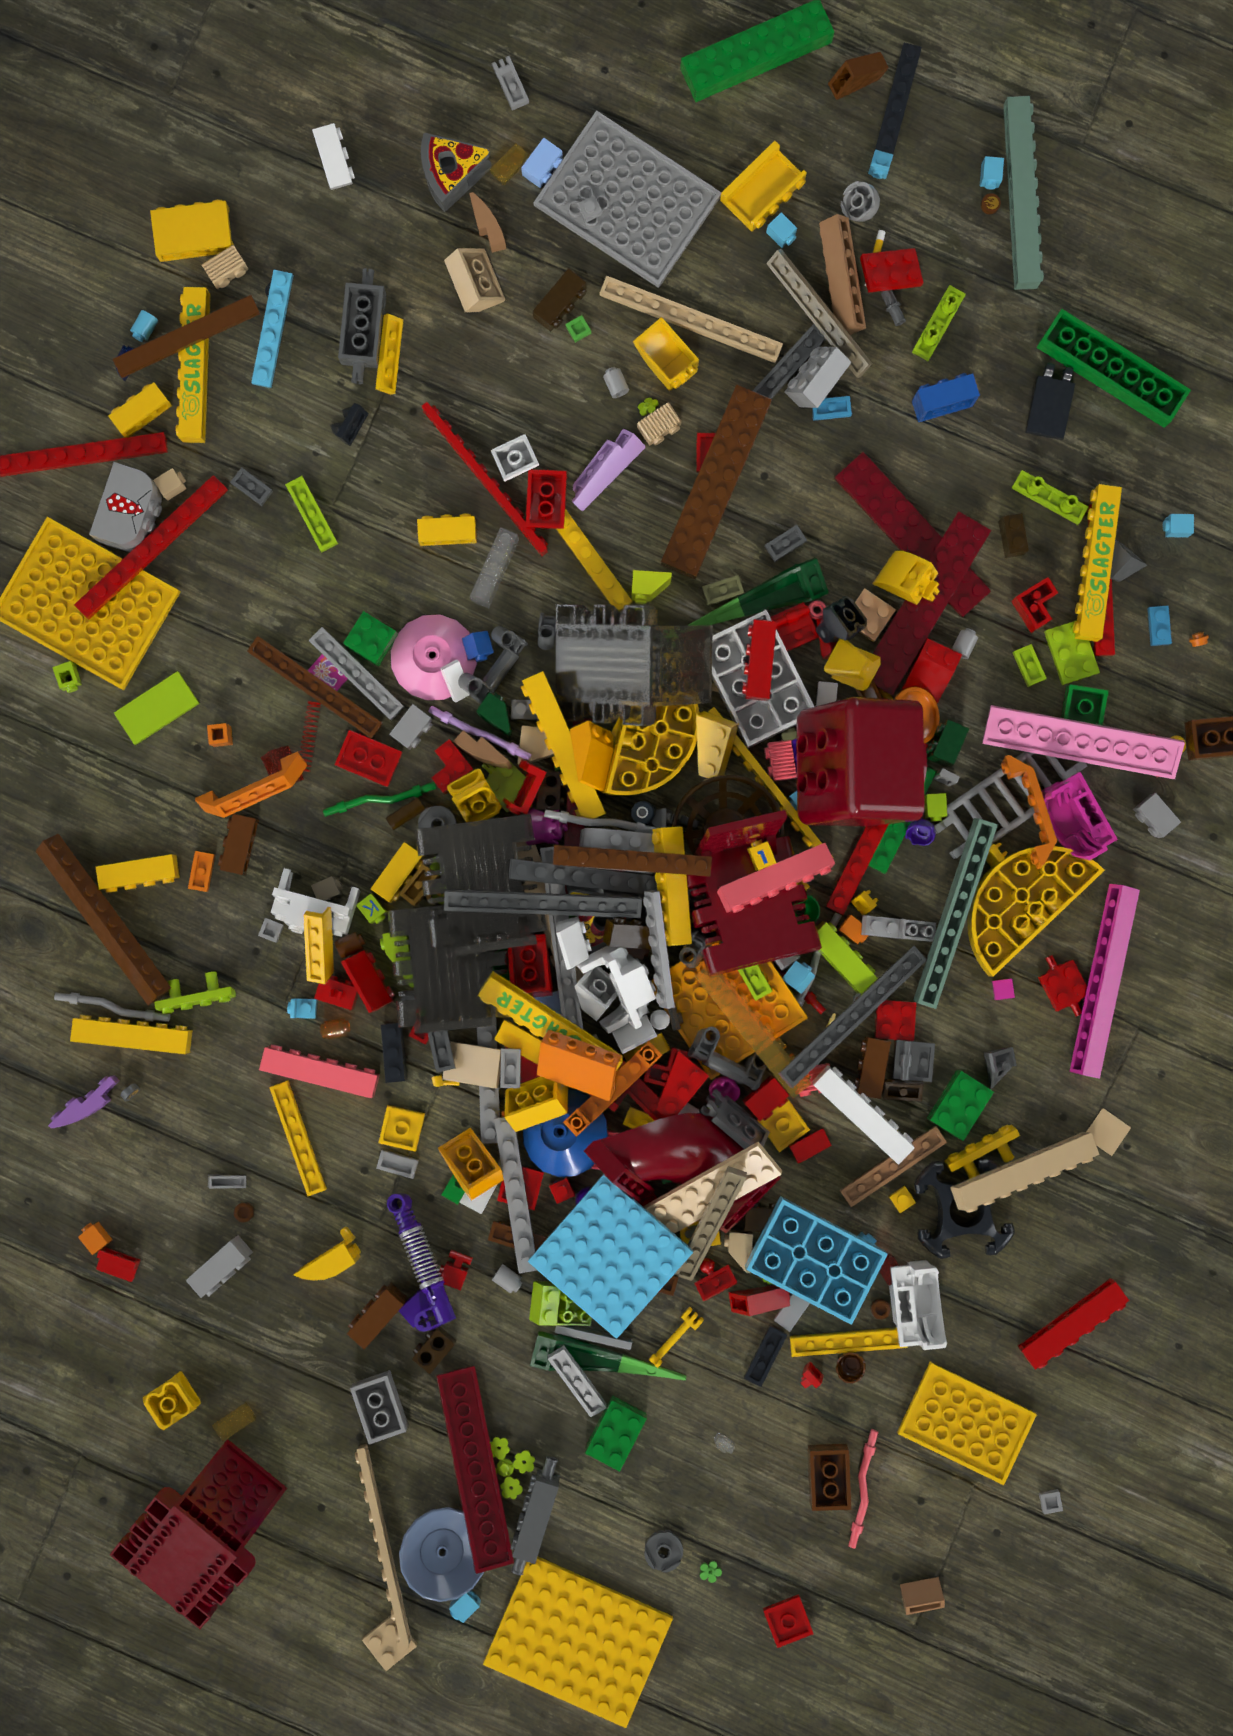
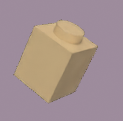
M173 468L153 480L167 501L187 489L184 485L186 482L181 472L177 473Z

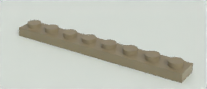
M778 249L766 264L830 345L837 347L851 361L848 367L857 378L861 377L873 363L784 251Z
M730 1166L727 1167L688 1243V1246L693 1250V1254L674 1274L675 1276L690 1281L693 1280L747 1178V1172Z

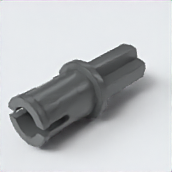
M892 290L882 291L881 296L887 306L886 311L890 313L895 326L905 323L906 319L899 307L901 304L897 302Z

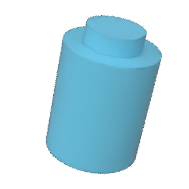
M141 310L130 330L133 333L132 336L141 342L143 340L148 341L158 319L148 312Z

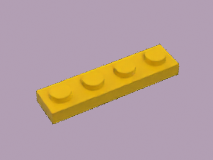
M385 314L383 318L376 390L392 395L396 391L403 319L391 314Z

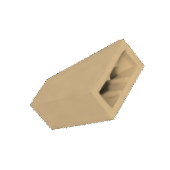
M522 726L519 748L532 754L530 760L527 761L529 763L555 756L552 749L548 750L544 739L547 738L545 732H540L538 727ZM518 756V763H517L518 766H519V764H520L521 759H523V758H521V757H519V756Z

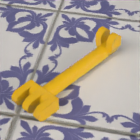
M688 1307L681 1315V1318L684 1320L681 1326L649 1358V1361L657 1368L662 1364L661 1358L690 1326L696 1330L703 1323L704 1319L702 1317L696 1322L694 1321L698 1316L696 1312L690 1317L688 1316L693 1310L691 1307Z

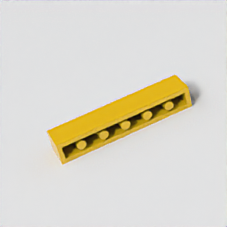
M683 827L652 829L654 852L685 855ZM656 872L655 881L657 883V891L660 892L666 945L692 944L687 876L684 874Z
M80 1014L79 1018H73L71 1042L178 1054L190 1053L193 1030H187V1026L175 1025V1028H168V1024L156 1023V1026H150L149 1022L137 1021V1024H132L128 1019H118V1022L110 1021V1017H99V1020L91 1019V1015Z

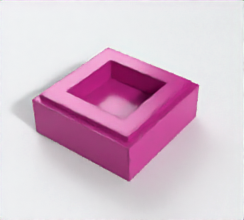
M1011 978L992 981L994 1000L1015 998Z

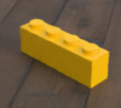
M173 854L96 867L99 890H106V893L117 892V888L125 887V890L136 889V885L144 884V887L154 886L157 881H163V884L175 882V878H180L177 856Z

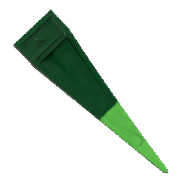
M814 557L803 563L795 564L683 627L679 632L685 633L765 610L768 611L813 601L829 594L818 559Z
M542 1331L538 1332L530 1363L532 1367L556 1371L549 1362L548 1355L565 1346L582 1371L620 1372L686 1380V1375L662 1367L657 1368L653 1364L562 1334L557 1336Z

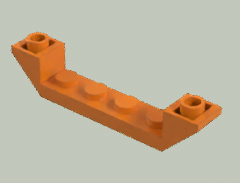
M297 751L280 759L282 770L222 798H218L213 791L196 797L195 801L206 813L225 818L293 787L307 767V763Z
M1007 755L1003 759V763H1001L1002 771L1004 774H1007L1008 779L1023 775L1022 784L1028 790V802L1030 806H1033L1035 812L1033 814L1036 824H1039L1041 830L1039 836L1041 842L1045 843L1044 845L1034 847L1030 854L1032 864L1036 865L1037 869H1041L1057 843V838L1034 768Z
M648 1041L616 1072L615 1082H617V1088L610 1101L592 1095L563 1123L577 1137L640 1078L662 1054Z

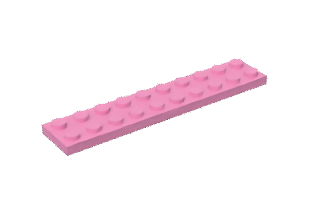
M993 705L990 706L982 744L1175 779L1185 744L1183 740Z

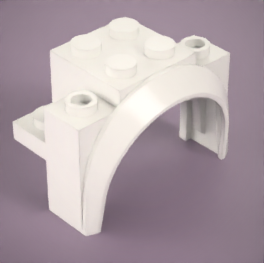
M284 868L278 888L274 887L272 893L275 899L271 913L275 915V919L284 921L292 932L302 934L304 931L303 915L306 911L322 914L327 907H331V913H333L332 935L342 937V934L348 935L361 892L359 888L352 887L347 904L341 906L290 892L293 873H291V870Z
M607 945L590 954L587 960L576 965L583 974L600 965L610 968L611 973H609V976L621 1004L615 1011L599 1021L607 1033H611L628 1023L635 1029L642 1026L640 1019L643 1015L649 1013L647 1005L656 999L654 991H656L655 986L651 980H648L647 975L649 972L644 964H641L637 958L634 959L628 954L626 948L609 947Z
M927 1260L907 1262V1265L890 1267L892 1282H889L893 1321L897 1325L899 1346L920 1345L923 1350L946 1348L947 1340L942 1316L938 1269Z

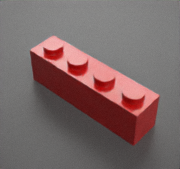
M754 619L752 625H748L747 636H751V641L746 646V655H749V662L745 663L744 666L747 682H743L742 694H745V699L768 701L770 699L776 621Z

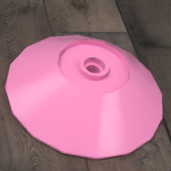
M423 615L408 622L398 633L391 649V668L398 683L411 695L427 701L445 700L451 697L440 668L457 659L464 673L474 674L477 665L476 659H467L462 638L470 634L469 631L457 620L443 615ZM431 652L436 653L435 658L431 659L429 657V654Z

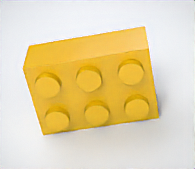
M538 1077L520 1084V1088H508L505 1091L504 1118L515 1132L568 1114V1086Z

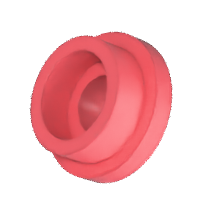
M818 600L811 602L808 606L811 618L815 620L823 618V609L826 608V605ZM816 607L820 609V613L818 614L814 612V608Z

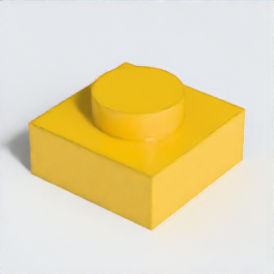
M905 1186L888 1196L899 1213H902L916 1203Z

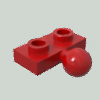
M704 1258L700 1265V1270L708 1276L694 1283L703 1301L738 1283L729 1265L714 1272L715 1264L713 1260Z

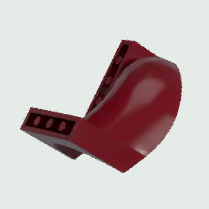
M685 1113L659 1119L625 1132L593 1141L584 1152L614 1185L642 1204L655 1191L647 1181L667 1179L680 1186L741 1152L744 1148L711 1121L712 1116H705L701 1113ZM778 1176L736 1199L720 1230L727 1233L781 1178Z

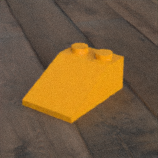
M588 720L570 729L577 777L579 782L596 790L604 791L614 750L613 735L611 731Z
M471 1127L438 1147L439 1152L471 1201L504 1180L500 1166Z

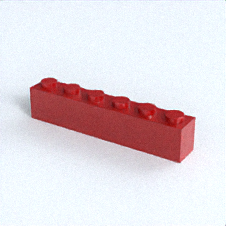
M1110 1278L1017 1347L1035 1370L1037 1368L1041 1369L1048 1364V1360L1052 1357L1061 1355L1064 1352V1348L1076 1344L1079 1341V1337L1091 1333L1095 1329L1094 1326L1100 1322H1106L1113 1312L1125 1308L1129 1299L1116 1281Z

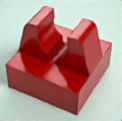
M809 1362L804 1367L800 1383L805 1389L810 1385L817 1388L822 1384L824 1375Z

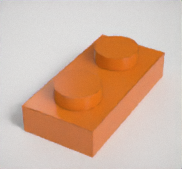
M195 851L188 889L209 892L215 854Z

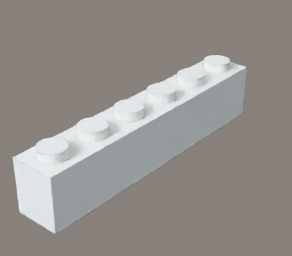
M827 1065L812 1081L813 1085L899 1165L915 1148L911 1143L913 1139L906 1132L904 1134L897 1130L899 1126L892 1119L888 1121L884 1118L885 1113L878 1106L874 1108L869 1104L871 1100L864 1093L860 1095L855 1090L857 1087L849 1079L845 1081L841 1077L843 1074L835 1066L831 1068Z

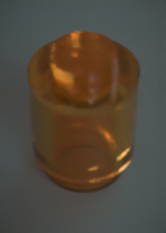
M344 1017L325 1021L320 1025L321 1035L323 1039L328 1038V1040L345 1037L350 1032L349 1021H345Z

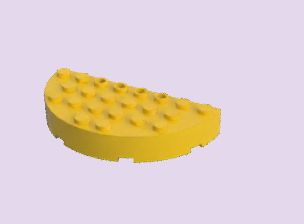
M645 642L638 645L613 745L614 750L604 791H602L603 794L635 795L664 785L680 772L686 761L691 757L697 742L696 715L700 712L697 702L698 697L690 678L679 663L668 656L666 652Z
M1054 846L1041 869H1037L1036 865H1033L1031 862L1030 854L1033 848L1015 852L991 867L977 885L967 918L970 945L985 973L988 976L997 974L1105 870L1094 860L1091 859L1089 861L1075 857L1071 854L1074 850Z

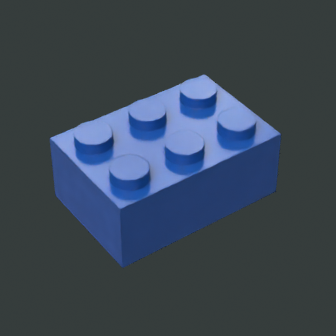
M963 373L956 376V379L953 380L943 379L938 381L936 385L930 386V384L919 387L912 400L918 423L973 407L980 396L974 375Z

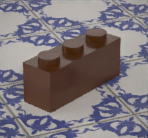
M233 814L232 818H229L227 824L229 829L228 836H225L223 840V847L225 849L223 855H220L218 862L220 870L246 876L259 820Z
M865 1037V1040H862L860 1051L863 1052L862 1059H859L857 1063L859 1075L854 1080V1085L857 1087L855 1090L860 1095L864 1093L867 1097L881 1099L891 1045L890 1041Z

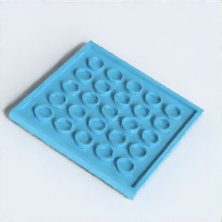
M603 1174L529 1258L528 1262L617 1339L693 1254V1250L634 1198L614 1185Z

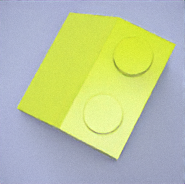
M633 570L631 600L635 601L636 604L651 602L671 584L672 573Z

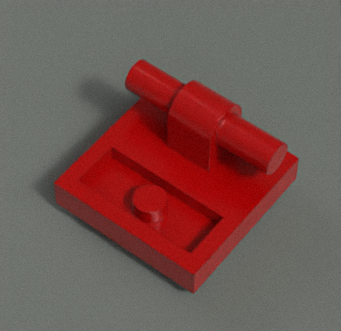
M804 602L770 617L772 621L777 622L776 630L787 652L819 638L809 614L810 609Z

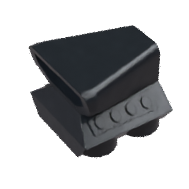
M843 596L823 609V618L816 627V632L824 643L838 642L839 639L851 640L857 633L866 628L867 618L852 598Z

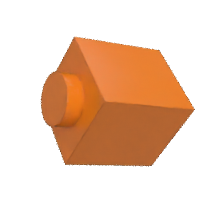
M227 723L207 725L209 745L213 747L233 745L230 725Z
M848 915L837 930L854 944L863 943L869 936L861 935L862 923L852 915Z
M99 1222L93 1225L89 1223L81 1229L83 1233L78 1236L92 1255L113 1240Z

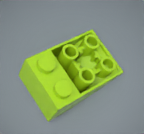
M533 1282L530 1321L537 1325L591 1326L592 1317L552 1282Z

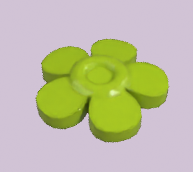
M646 398L644 402L638 405L640 415L645 416L648 412L651 414L656 411L655 407L659 405L658 400Z

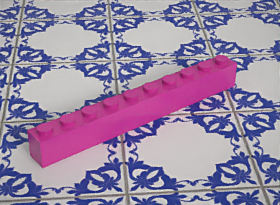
M1109 884L1069 1072L1100 1079L1140 892L1138 889L1124 885Z

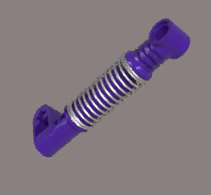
M404 1193L393 1194L387 1200V1208L394 1216H397L395 1220L399 1221L397 1225H400L399 1237L401 1241L407 1239L402 1245H406L404 1249L408 1250L406 1251V1253H409L407 1257H411L409 1261L413 1262L411 1263V1266L414 1265L412 1269L416 1270L414 1274L417 1273L416 1278L419 1277L417 1282H421L419 1288H421L422 1293H425L430 1308L419 1312L414 1318L416 1329L425 1332L456 1319V1316L443 1286L445 1283L444 1279L440 1277L442 1273H438L440 1269L437 1268L438 1265L433 1260L435 1257L432 1256L433 1252H430L431 1248H428L430 1244H426L428 1240H425L427 1236H423L425 1232H421L423 1230L421 1223L414 1220L416 1218L415 1215H412L414 1212L410 1211L412 1209L410 1196ZM398 1199L402 1201L401 1208L397 1206ZM428 1317H435V1320H431L425 1323V1320Z

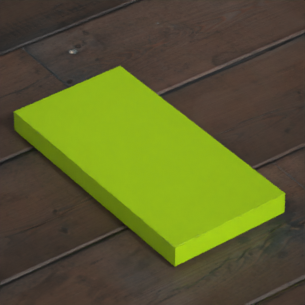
M177 671L114 712L133 744L137 745L200 703L180 672Z

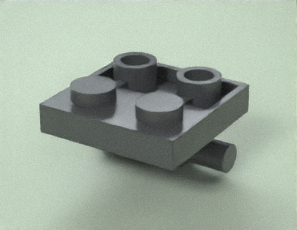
M896 1040L892 1078L906 1081L932 1082L935 1043Z

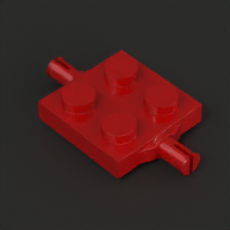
M1053 955L1046 957L1045 959L1050 969L1045 974L1039 976L1038 979L1053 1008L1057 1012L1065 1007H1071L1075 1017L1082 1014L1078 1002L1086 996L1087 985L1074 960L1057 965Z

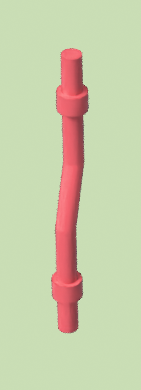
M871 1429L868 1442L864 1445V1456L858 1473L861 1502L856 1520L851 1526L852 1534L848 1544L851 1548H856L859 1535L862 1534L864 1528L863 1521L869 1503L866 1474L871 1457L874 1456L876 1450L875 1443L878 1431Z

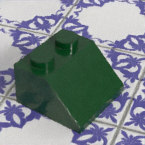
M488 693L476 711L478 716L508 737H511L512 731L505 699L497 693L494 695Z

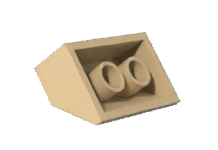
M457 248L444 260L465 312H480L505 301L485 249Z

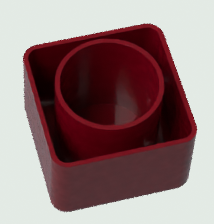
M851 697L807 708L799 713L796 722L797 813L799 820L803 824L869 827L921 819L925 807L924 782L927 772V753L924 743L923 707L919 701Z

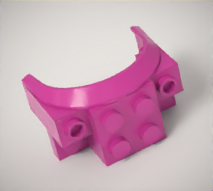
M1077 772L1062 782H1056L1041 791L1056 838L1064 848L1074 850L1071 852L1073 856L1090 861L1107 851V845L1118 840L1081 772Z

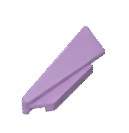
M623 429L615 442L607 439L573 484L575 498L572 502L581 511H584L645 449V445L634 433Z

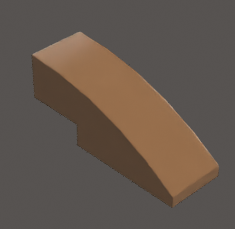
M471 192L470 199L479 235L488 236L492 252L505 250V239L496 218L487 205L474 192Z
M463 730L453 741L463 752L480 762L499 768L511 769L513 767L509 760L483 737L476 742Z

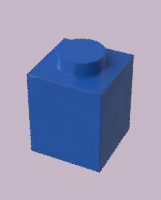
M488 631L474 632L462 638L468 660L476 659V662L487 660V656L494 653Z

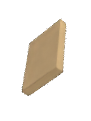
M450 1041L456 1069L443 1071V1080L498 1088L501 1070V1049Z

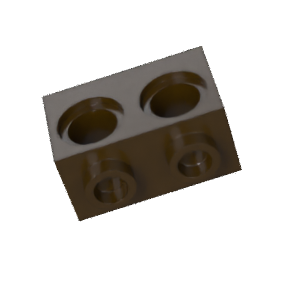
M546 771L547 773L537 792V810H559L560 812V807H564V796H561V788H565L559 776L562 773ZM548 778H556L557 784L554 787L547 786L546 781ZM547 797H555L556 803L553 806L546 805L545 800Z
M441 1326L430 1330L425 1336L427 1338L425 1343H419L413 1350L415 1354L412 1360L429 1374H431L457 1341ZM434 1338H443L444 1344L437 1345ZM429 1352L432 1358L425 1360L422 1357V1353Z

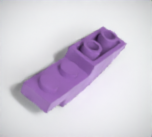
M115 1075L105 1076L98 1083L100 1086L95 1091L91 1090L85 1095L84 1098L86 1100L83 1097L76 1099L73 1097L65 1104L67 1108L62 1112H57L51 1118L52 1122L48 1126L50 1128L65 1126L94 1114L111 1101L106 1094L120 1080Z

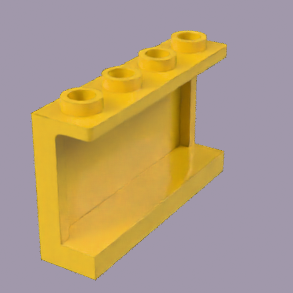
M776 141L767 147L721 193L720 201L751 231L761 228L766 222V218L769 215H774L778 211L779 205L783 201L786 203L792 197V192L796 188L799 190L806 182L807 172L805 170L800 172L779 151L780 145Z
M213 200L211 203L196 202L188 206L179 204L172 208L158 207L156 210H150L155 253L159 261L164 262L217 255L234 245L231 239L228 215L230 210L227 202Z

